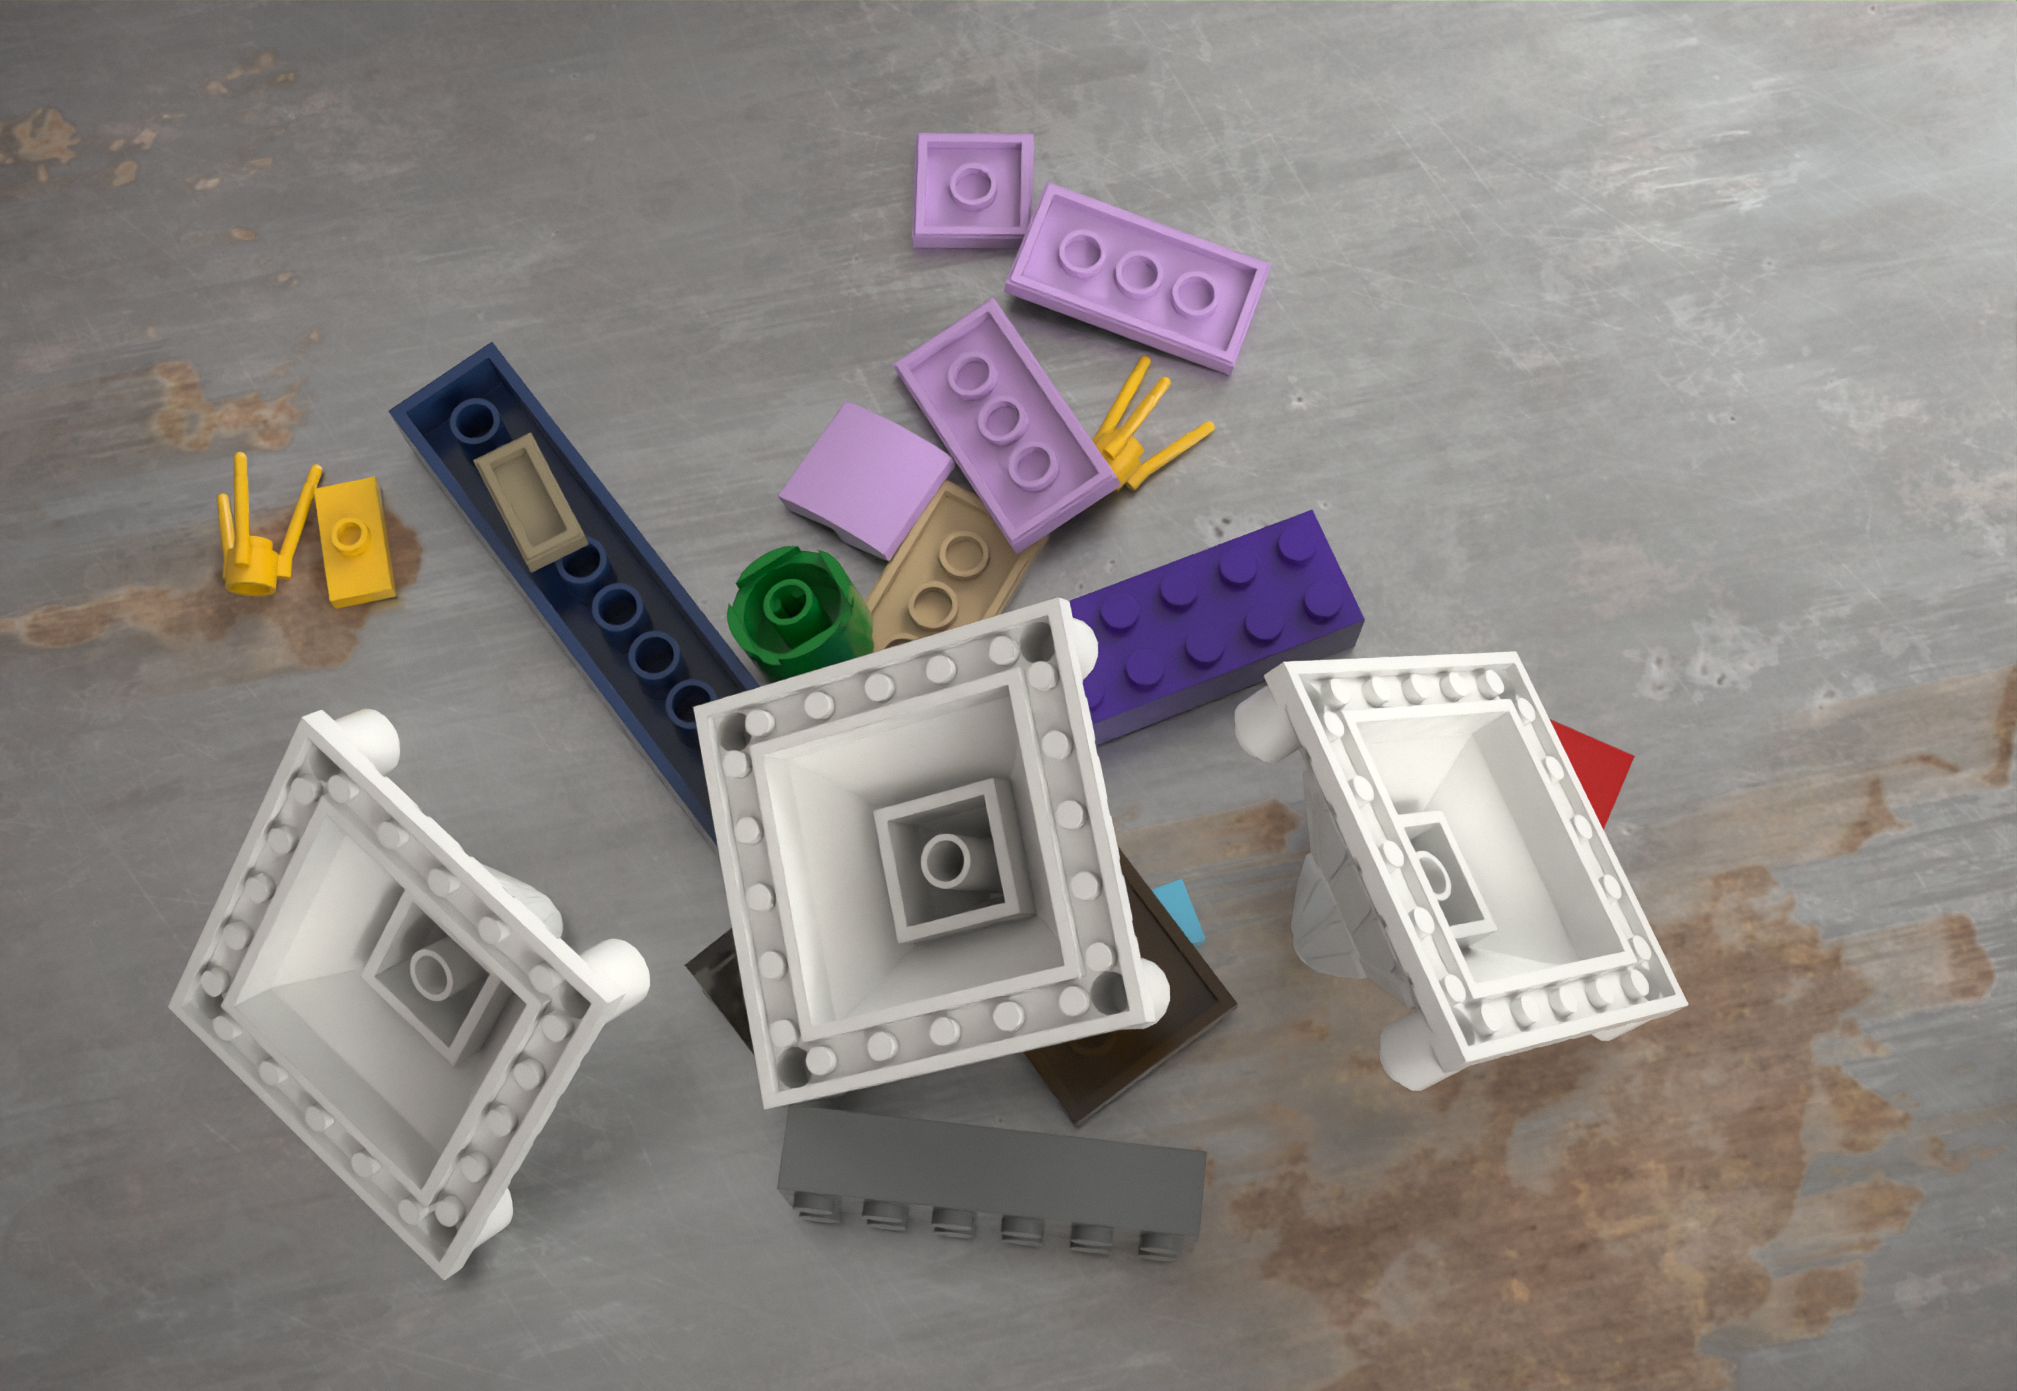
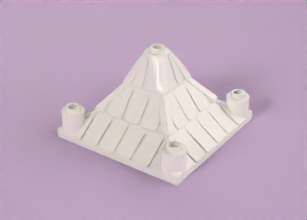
M1057 597L693 707L764 1110L778 1109L804 1102L834 1100L853 1090L1116 1030L1145 1029L1156 1024L1166 1013L1170 1001V985L1165 973L1155 963L1141 958L1137 937L1134 934L1133 918L1125 879L1119 862L1120 855L1112 817L1108 809V798L1100 759L1097 756L1088 701L1083 688V679L1093 670L1098 657V642L1093 630L1084 621L1072 617L1069 601Z
M1517 652L1283 662L1264 675L1268 685L1241 702L1236 708L1235 735L1240 746L1249 755L1258 757L1264 762L1276 763L1299 749L1308 768L1302 772L1311 852L1305 857L1296 888L1291 921L1295 952L1306 965L1317 973L1356 979L1369 978L1406 1008H1416V1010L1385 1026L1380 1035V1061L1386 1073L1394 1081L1412 1091H1422L1470 1065L1498 1059L1499 1057L1525 1052L1537 1047H1544L1590 1034L1601 1041H1610L1650 1020L1668 1016L1689 1005Z
M362 709L333 720L323 710H319L301 718L169 1002L168 1008L443 1280H446L463 1268L475 1248L510 1224L513 1216V1204L508 1189L511 1178L518 1171L531 1149L533 1141L540 1134L556 1107L558 1099L565 1092L578 1070L581 1060L588 1053L603 1026L638 1005L647 996L650 987L649 970L644 958L637 949L626 941L612 938L602 941L583 953L576 954L560 939L564 926L561 913L546 895L528 884L496 869L480 864L474 857L468 856L460 844L430 816H425L413 800L388 777L384 776L393 771L400 757L398 734L384 715L376 710Z

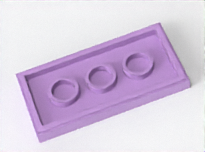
M1046 182L1006 280L1004 292L1221 373L1231 375L1272 264Z
M993 297L892 364L1016 554H1019L1121 486L1109 464Z

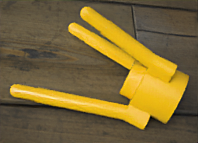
M1147 355L1140 357L1099 430L1091 439L1121 483V486L1112 491V493H1117L1124 484L1130 490L1136 491L1150 474L1198 443L1199 440L1215 429L1213 422L1206 421L1141 464L1139 458L1144 453V449L1133 437V434L1171 384L1168 377H1161L1121 428L1117 427L1115 429L1151 363V359Z
M237 452L234 455L235 532L228 495L221 493L216 499L224 559L222 580L225 581V589L227 591L244 596H267L276 593L277 580H291L292 558L315 496L314 489L317 488L322 474V467L315 464L310 468L278 555L277 552L273 551V542L271 540L250 536L247 457L243 452Z

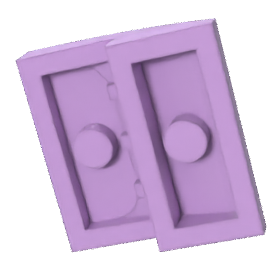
M845 401L778 497L788 510L833 528L842 542L889 561L953 470L956 462L950 455L904 427L861 406Z

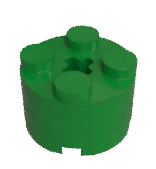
M798 546L777 548L754 560L741 573L736 582L739 590L734 599L733 606L728 603L727 622L729 629L742 650L762 676L771 684L874 652L875 644L872 638L873 623L870 610L841 564L827 552L817 549L819 553L801 551Z

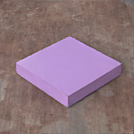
M916 133L913 248L1019 249L1032 219L1034 134Z

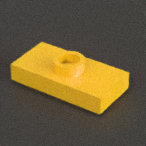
M375 476L315 488L314 495L329 601L333 607L339 609L397 597L381 488Z

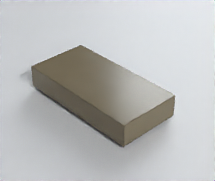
M531 433L473 460L531 573L589 545Z

